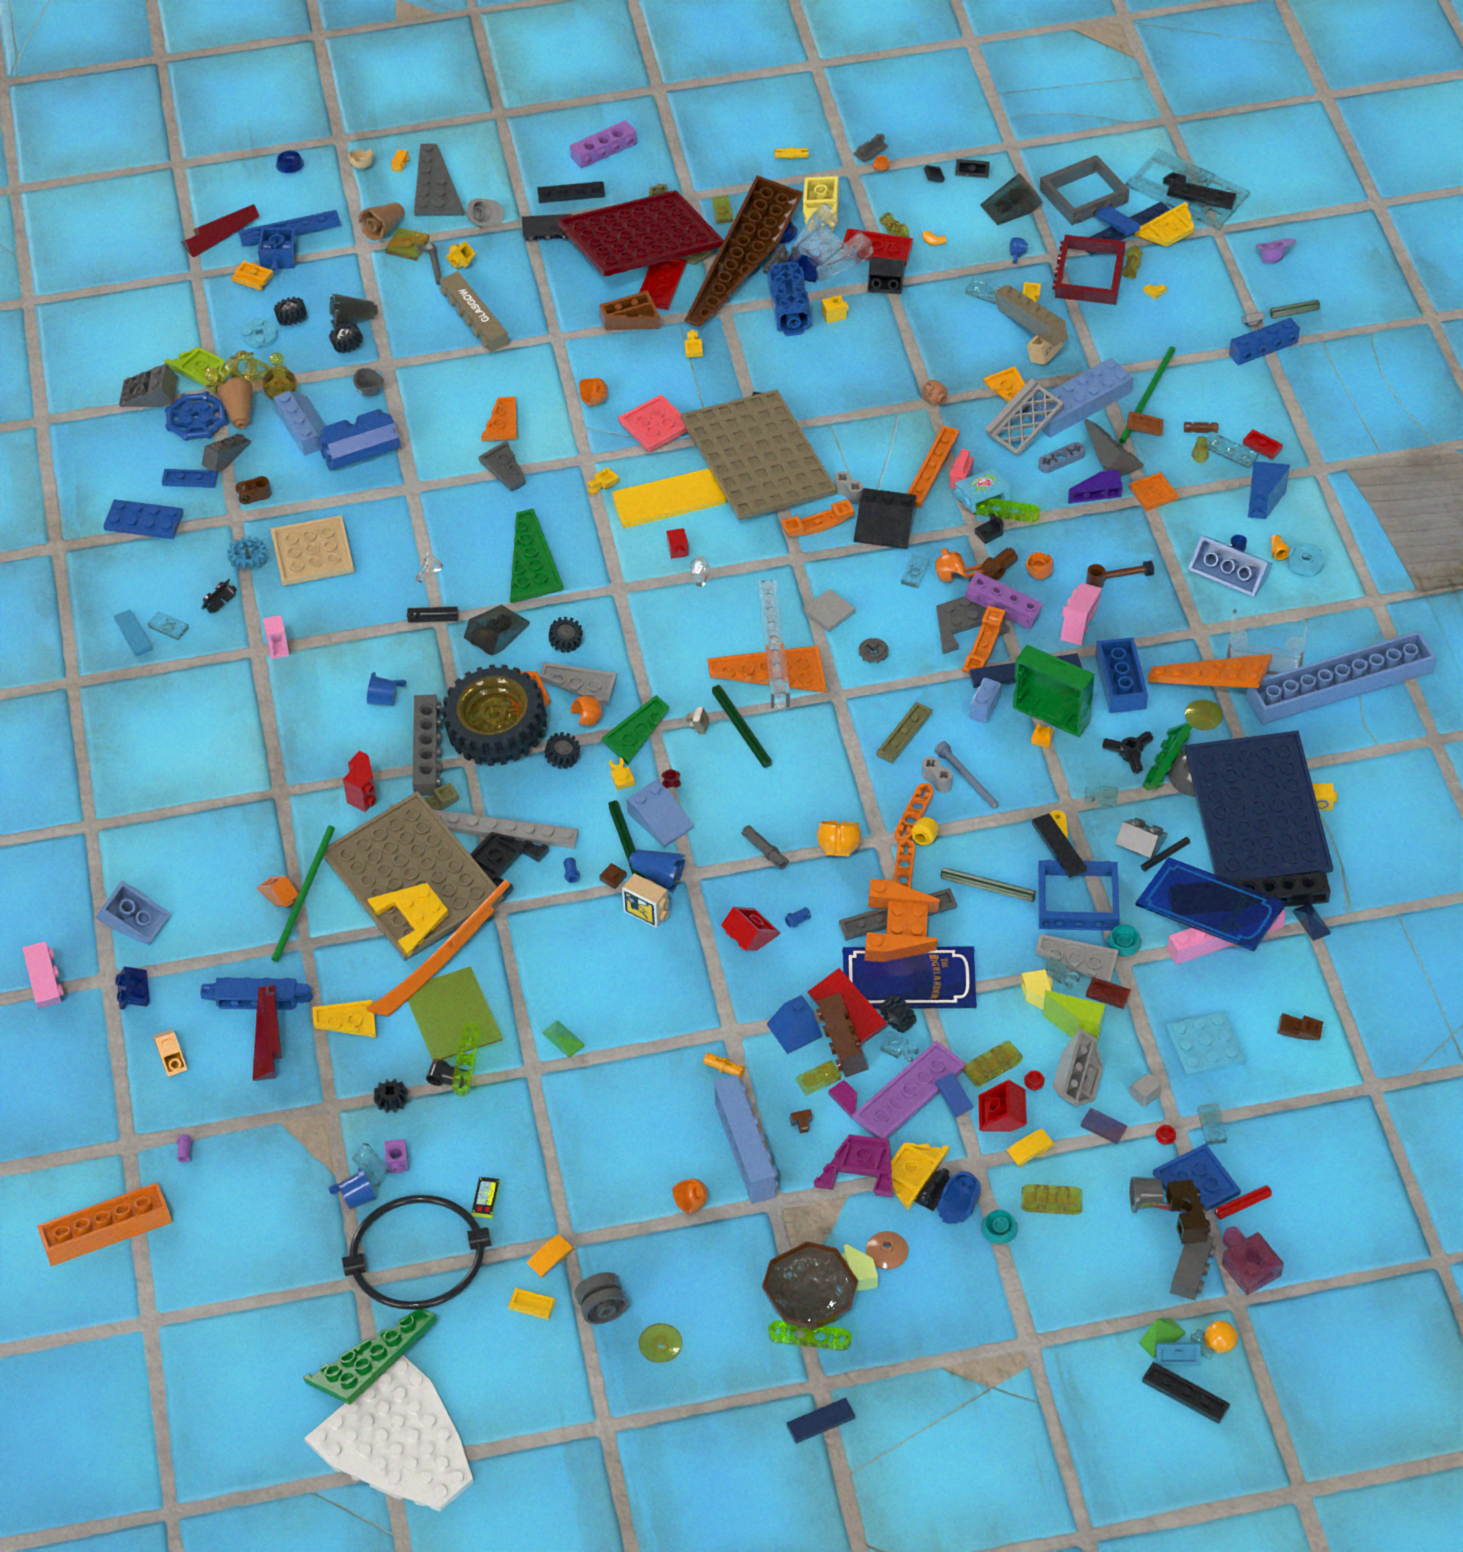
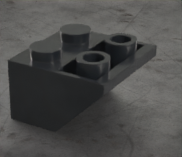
M870 257L867 292L902 294L905 260Z

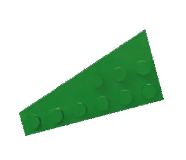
M534 508L516 512L510 603L562 591L561 579Z
M417 1309L398 1320V1325L390 1330L383 1329L379 1332L380 1336L371 1341L369 1338L339 1355V1360L331 1365L324 1364L320 1367L321 1371L312 1376L309 1373L303 1379L306 1384L350 1405L438 1321L436 1315L425 1309Z

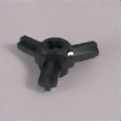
M1146 731L1137 738L1127 737L1122 742L1105 738L1102 748L1119 752V756L1124 761L1129 762L1132 772L1139 774V772L1143 771L1140 761L1143 747L1153 740V736L1150 731Z

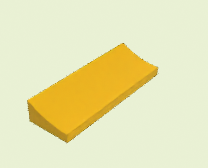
M709 468L612 491L613 505L623 529L726 504V497Z

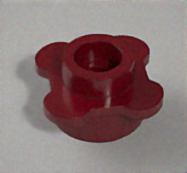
M669 769L662 773V785L665 788L679 787L681 785L679 781L680 773L678 771Z

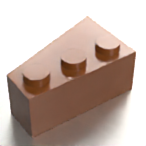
M648 290L599 304V318L605 330L660 329V316Z

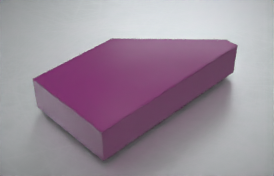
M843 1080L828 1090V1094L852 1118L856 1110L857 1092Z

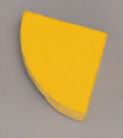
M1149 284L1143 287V292L1156 300L1167 292V287L1161 284L1159 286H1151Z

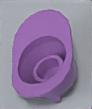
M1290 238L1281 239L1269 243H1260L1255 245V247L1260 249L1263 263H1275L1284 257L1286 247L1295 244L1296 240Z

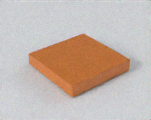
M1161 472L1129 483V489L1146 511L1178 500V494Z

